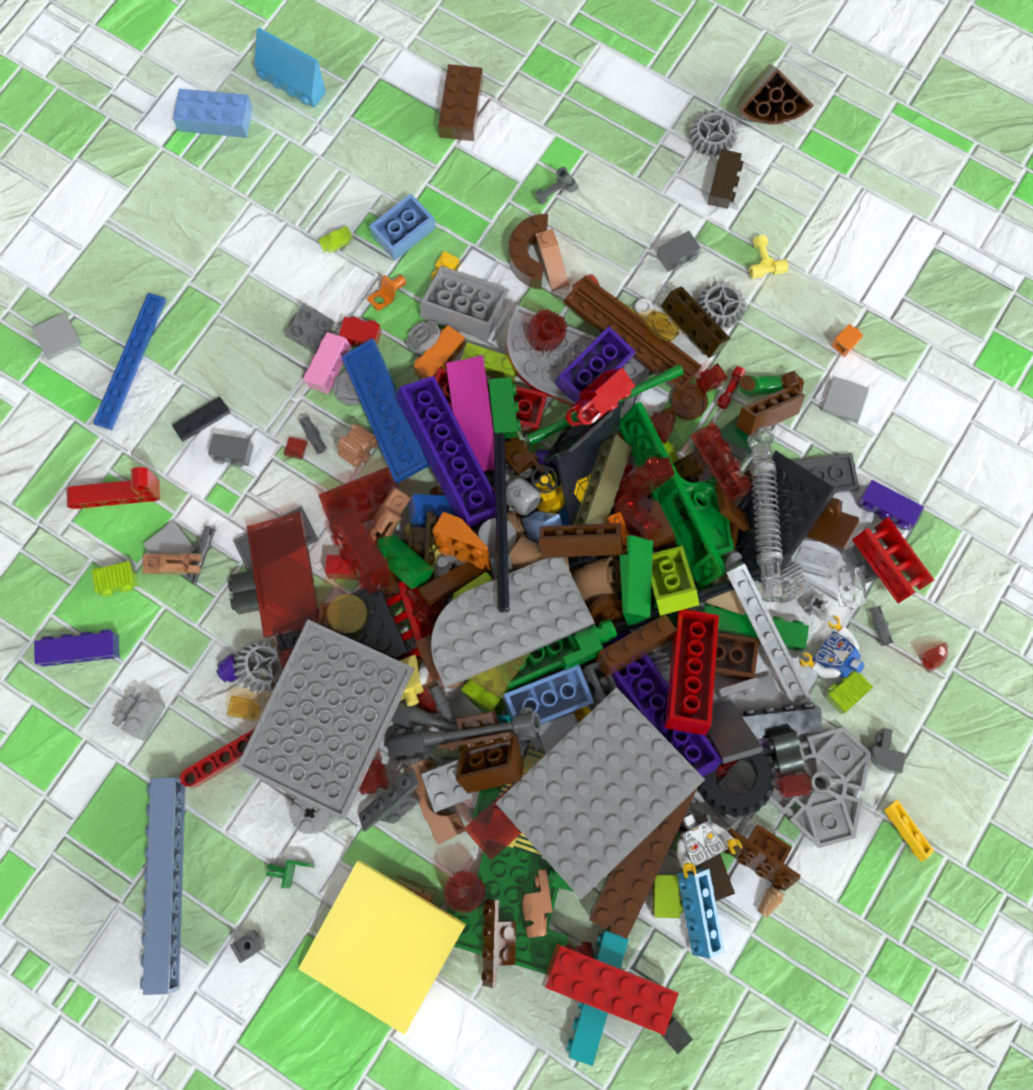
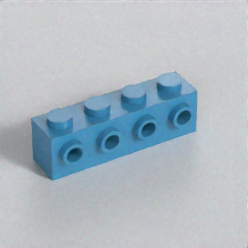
M696 868V876L693 871H687L688 878L684 877L683 871L678 872L679 887L692 955L713 958L725 952L710 871L705 868Z

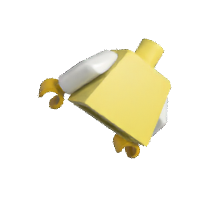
M416 655L400 660V662L415 668L401 700H406L407 706H414L419 702L416 694L424 691L423 685L427 683L429 675L424 661L421 658L417 660Z

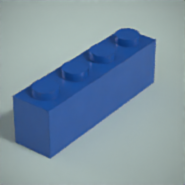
M413 494L408 502L410 524L427 525V512L430 508H435V514L438 516L437 522L443 512L455 516L446 496ZM484 522L474 525L472 527L476 528Z

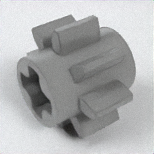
M812 593L811 599L807 597L804 599L807 605L803 609H807L809 612L808 616L816 614L818 618L821 616V612H827L828 609L825 608V605L828 601L822 598L823 594L816 596L815 593ZM812 604H819V607L817 608V606H813Z

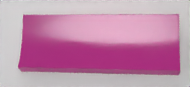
M480 355L460 361L448 362L446 366L453 414L483 472L494 471V427L484 357Z

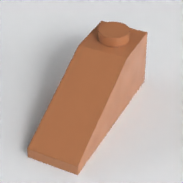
M553 229L536 233L535 245L543 263L551 290L554 291L569 286Z

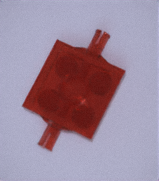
M410 588L407 589L404 595L413 601L414 609L412 615L433 631L439 615L448 604L441 599L429 606L419 592L416 594Z

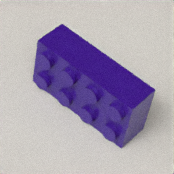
M608 326L557 377L554 384L575 403L580 399L578 394L604 371L623 368L636 352Z

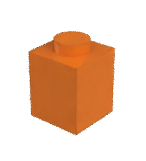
M848 324L834 339L831 347L845 358L864 335L861 334L858 328Z

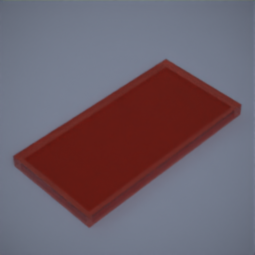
M298 512L246 526L263 637L269 638L301 630L304 628L307 620L317 623L319 609L303 514Z

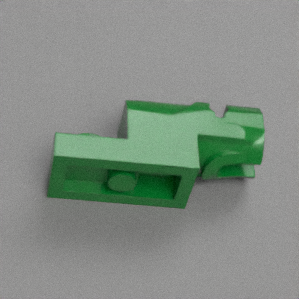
M610 619L601 621L599 628L596 625H592L574 635L573 644L577 651L571 650L564 654L561 662L564 671L596 658L598 653L603 650L602 646L616 638L617 633Z

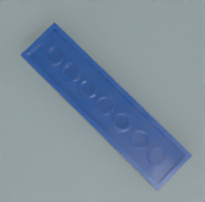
M372 338L341 356L394 481L400 483L430 466L395 398L398 391L376 341Z

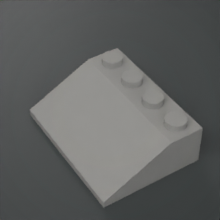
M441 266L421 301L420 317L444 326L449 325L455 330L488 341L495 328L509 289Z

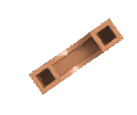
M431 757L419 761L403 772L405 773L410 768H414L419 786L413 790V793L418 794L420 799L418 803L423 812V817L428 822L432 836L439 845L467 830L458 812H449L445 809L435 813L433 811L420 774L436 767Z

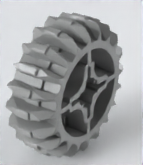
M713 109L711 113L706 110L704 115L700 113L698 118L695 117L690 126L689 136L691 144H694V149L699 148V154L705 152L706 156L712 154L714 157L716 153L720 155L721 149H732L738 132L736 123H732V117L727 118V113L722 115L721 110L715 113Z
M723 280L720 281L719 285L714 281L712 286L708 284L706 289H702L701 295L698 296L699 302L697 303L722 329L724 325L729 329L731 324L735 326L738 321L742 320L746 312L747 302H745V295H741L742 289L736 290L737 284L732 287L730 286V281L726 285ZM714 295H719L717 298H712V300H708ZM735 310L733 313L725 315L726 312Z
M263 640L258 642L252 641L250 644L244 645L243 649L238 651V655L234 659L237 663L234 664L233 668L238 669L234 675L240 676L238 682H244L243 688L246 689L250 686V692L257 690L258 694L263 693V691L268 693L271 689L274 690L286 666L282 664L286 658L280 657L283 651L277 652V646L271 648L270 642L264 644ZM265 663V665L262 666V669H258L257 671L255 670L259 667V665Z

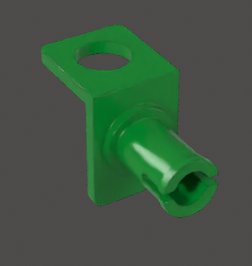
M287 860L286 866L269 863L267 869L274 871H266V876L282 879L281 888L290 889L296 865L314 868L315 864L295 860Z

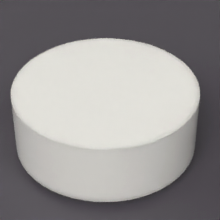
M646 298L639 299L634 308L636 315L642 318L650 316L653 311L652 302Z

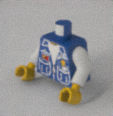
M835 615L833 618L837 621V624L833 625L828 621V626L838 631L831 633L813 658L809 653H803L802 656L807 658L808 662H804L802 659L799 660V664L802 667L810 666L812 671L823 678H835L838 676L845 678L852 670L857 673L862 672L865 665L864 662L860 661L859 645L855 637L845 626L840 625V618Z

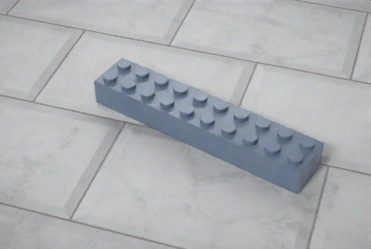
M151 778L147 787L150 804L147 805L146 810L149 817V825L146 826L148 846L145 848V858L148 860L147 867L144 870V879L147 880V887L143 893L146 910L143 911L142 916L143 923H145V932L142 934L144 954L141 956L143 976L140 979V989L143 990L142 995L170 994L180 989L186 786L182 785L179 778Z

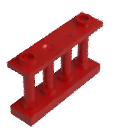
M889 517L874 527L876 532L872 533L867 528L852 539L898 604L916 593L913 589L914 586L921 590L935 581ZM882 538L887 545L886 549L882 547L878 539ZM893 554L899 564L896 565L889 555ZM905 570L911 580L907 581L901 571Z
M403 581L398 583L400 592L390 598L385 597L389 606L401 600L404 601L406 610L394 616L397 623L409 618L412 629L402 633L404 641L415 637V640L418 641L431 635L433 631L422 596L418 592L419 587L411 589ZM415 648L396 660L400 661L413 655L421 656L418 648Z

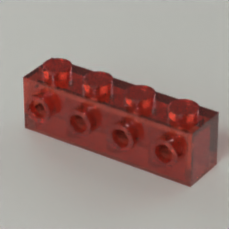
M711 421L690 435L730 503L746 495L751 490L749 477L743 474L738 459H734L731 454V447L722 439L721 431L717 425H714Z
M651 457L646 460L644 465L637 467L634 473L627 475L626 479L620 482L619 490L614 499L616 509L635 506L675 476L669 457L659 459Z

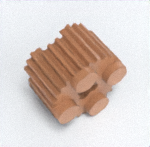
M355 423L350 427L352 429L346 437L342 436L337 444V448H339L337 455L357 468L362 462L366 464L372 456L370 452L378 445L374 434L358 423Z

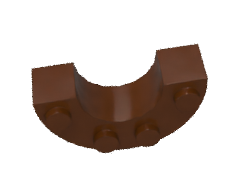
M538 214L526 218L515 227L509 240V263L514 275L525 285L540 290L542 288L543 263L531 258L528 250L535 244V234L548 229V214Z

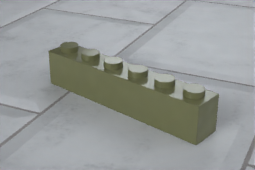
M617 434L604 439L573 525L607 523L605 518L609 516L614 505V499L619 490V484L625 473L624 470L632 449Z

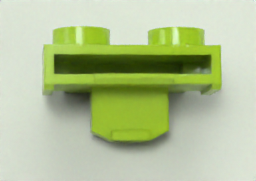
M344 226L318 239V242L324 253H332L350 244L353 236L349 228Z

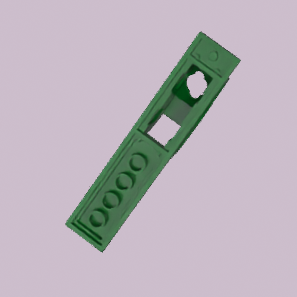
M642 402L635 403L620 419L618 428L625 442L632 447L631 454L654 500L659 502L675 534L677 546H683L691 574L699 590L705 589L726 573L725 570L727 569L722 559L734 550L729 527L730 520L720 513L716 490L713 486L705 482L691 483L680 477ZM696 498L701 500L703 506L697 502ZM680 512L685 514L687 520L681 517Z

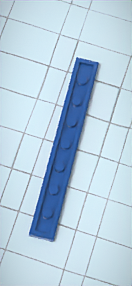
M150 293L147 294L93 424L95 426L113 430L166 303L164 297Z

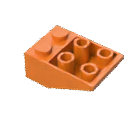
M443 512L432 530L438 551L445 556H453L461 562L469 561L480 569L485 567L491 570L488 547L461 518Z

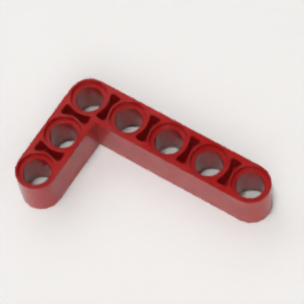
M145 467L132 468L130 481L79 485L66 488L67 508L70 509L160 500V481Z
M255 728L185 769L180 775L182 785L196 788L237 764L244 753L240 750V745L245 741L249 742ZM226 752H229L231 758L228 762L225 763L223 761V755ZM211 762L213 764V769L211 772L207 773L205 771V766ZM191 773H194L195 780L193 783L189 784L187 780L188 776Z

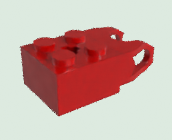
M623 368L604 371L578 394L580 399L570 407L565 419L570 426L586 425L595 422L607 411L614 410L618 406L617 402L627 398L635 387L634 383ZM574 411L578 412L577 418L579 420L576 423L571 420V414Z

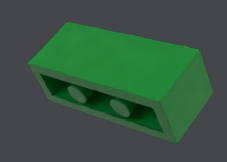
M511 377L489 379L494 434L502 432L505 439L518 437V431H521L520 419H516V413H519L518 401H514L513 396L517 395L516 383L512 384Z
M396 535L379 538L373 552L377 559L411 589L428 584L434 569Z

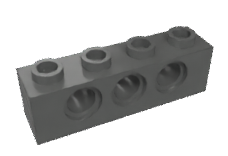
M597 663L587 665L582 670L594 700L592 705L595 708L617 686L612 675L606 677Z

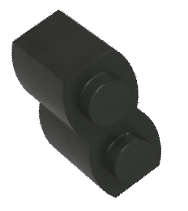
M252 570L231 574L228 588L230 592H233V599H230L232 610H235L238 615L260 611L261 600L256 573Z
M788 729L769 734L767 747L769 752L773 753L772 761L775 771L780 776L804 771L796 731Z

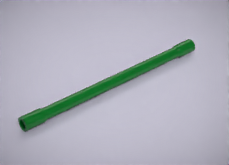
M681 365L673 366L663 373L635 385L631 390V394L627 398L621 399L620 402L683 375L684 372ZM577 413L571 415V420L575 423L579 420ZM564 418L545 428L529 433L526 437L530 445H533L569 427L570 424Z

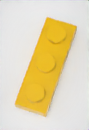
M894 800L884 809L888 819L896 826L900 836L906 840L912 853L918 857L920 862L928 859L934 852L933 848L899 800Z

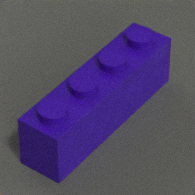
M100 630V633L97 634L82 632L80 636L63 634L61 638L46 636L41 637V640L34 641V661L36 665L41 667L120 658L119 635L112 632V630Z

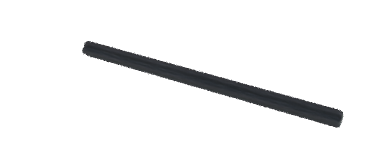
M500 432L494 434L497 606L500 613H507L510 608L505 436Z
M759 569L749 572L753 581L762 578ZM730 580L697 592L699 603L734 590ZM658 608L650 610V618L630 626L624 620L614 624L618 635L652 622L663 615H660Z

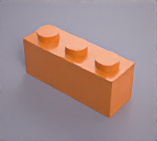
M449 325L441 329L437 342L426 350L422 357L419 356L415 360V374L425 379L431 376L436 377L438 368L446 370V363L452 362L466 345L465 337Z

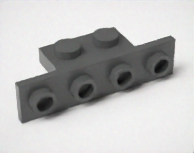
M410 768L358 814L363 831H368L379 820L392 824L398 822L403 815L420 802L418 794L412 793L419 786L414 768Z

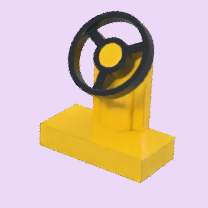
M540 466L535 469L531 475V484L540 492L541 499L543 500L536 508L540 512L556 514L566 505L562 486L557 487L558 475L549 466ZM545 468V473L539 476L538 480H534L536 471ZM549 470L552 471L555 475L556 483L551 477Z

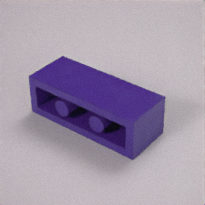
M874 480L867 484L857 503L863 510L877 514L882 520L889 517L896 524V527L908 531L915 526L924 506Z

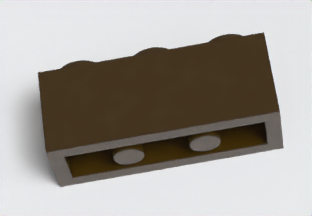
M721 149L708 205L728 209L730 202L734 203L736 192H733V189L738 186L740 179L737 176V172H741L744 162L740 161L742 153Z

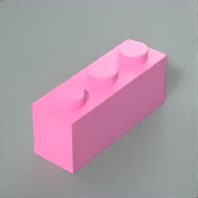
M328 332L320 342L317 353L312 358L309 369L304 374L303 381L309 388L329 394L334 380L344 364L341 356L348 353L352 347L347 339Z

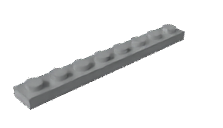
M741 562L725 570L790 703L794 704V706H799L803 702L812 700L745 563Z

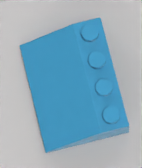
M257 29L254 59L257 76L262 81L270 82L275 88L284 90L289 96L298 98L303 104L315 108L326 93L318 60L265 30Z

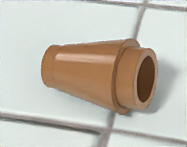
M770 885L769 889L766 888L757 911L768 918L784 901L783 897L785 894Z

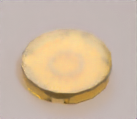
M652 311L645 318L647 327L659 338L673 341L679 334L677 324L674 321L671 323L668 320L669 317L664 313Z
M339 595L328 606V622L339 633L348 634L356 632L366 621V606L360 598L354 595Z

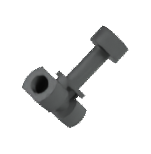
M561 167L556 171L558 177L555 184L544 191L539 189L535 192L542 205L548 201V196L559 189L564 191L566 187L570 193L578 189L577 182L565 167Z

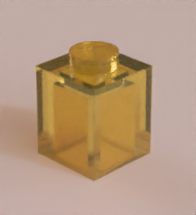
M231 695L226 715L254 722V719L259 715L260 706H258V702L255 700Z

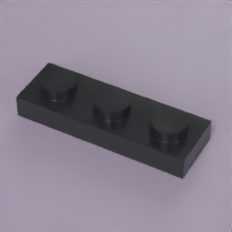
M219 396L172 424V427L181 441L184 442L230 414V411Z

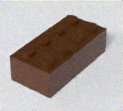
M448 64L438 124L440 138L474 141L483 86V68Z
M718 632L715 676L740 680L755 678L759 639Z

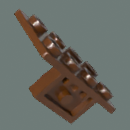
M832 497L806 538L844 549L859 523V517L841 512L840 500Z
M758 824L754 826L748 839L732 828L727 831L734 839L740 841L742 849L736 845L733 847L736 854H732L727 846L728 849L723 851V853L730 854L741 865L755 871L757 876L765 878L775 888L786 891L800 880L801 875L784 864L792 849L790 845Z

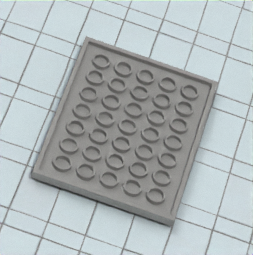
M307 620L237 768L345 820L415 668Z
M615 688L521 778L522 781H518L496 804L579 898L583 899L698 788L705 779L640 711Z

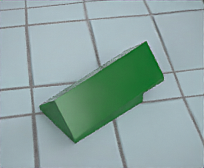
M632 535L627 536L628 554L620 555L623 614L628 626L650 618L653 541Z

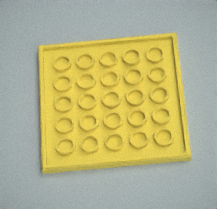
M358 860L298 969L405 1035L466 924Z

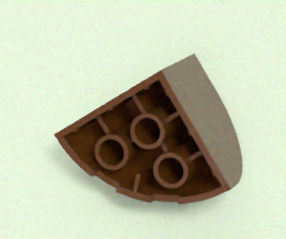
M769 63L744 92L738 102L737 110L755 122L783 124L804 115L814 105L778 68Z

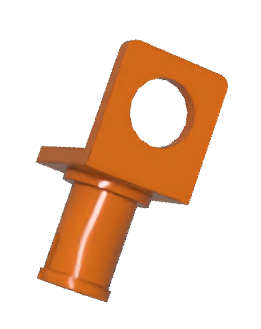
M384 275L380 290L368 296L367 301L377 311H380L394 302L396 290L406 285V279L402 275H398V277L390 280ZM381 297L384 299V303L378 304L374 301V298Z

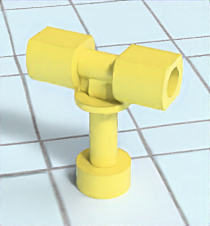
M766 235L757 236L752 240L754 248L759 249L762 260L759 264L750 266L749 274L751 279L762 278L766 273L773 272L774 275H778L788 271L786 259L774 261L773 258H769L766 249L768 245Z

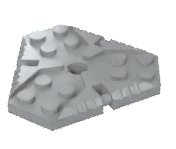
M844 727L806 737L803 741L799 740L804 771L780 776L775 771L774 791L769 798V802L779 812L785 813L789 817V821L817 848L854 839L863 800L859 797L860 792L865 790L871 752ZM766 748L767 755L773 759V753L769 752L768 748ZM808 748L809 755L805 756L803 749ZM817 777H819L823 781V786L821 789L817 788L815 785V779ZM847 788L852 789L851 796L846 795ZM793 804L799 807L795 812L790 808Z

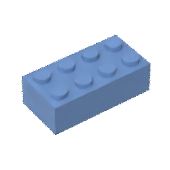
M179 88L173 121L180 132L247 138L253 107L249 96L245 94Z
M579 665L501 696L511 722H513L515 715L520 714L521 708H532L533 712L538 713L541 724L594 703Z

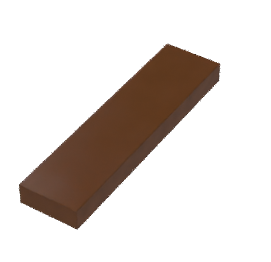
M468 561L418 588V592L430 606L461 589L483 573L491 572L492 568L491 570L485 567L480 569Z

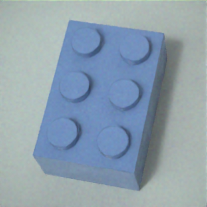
M409 194L369 225L372 237L394 261L436 229L434 217L412 194Z

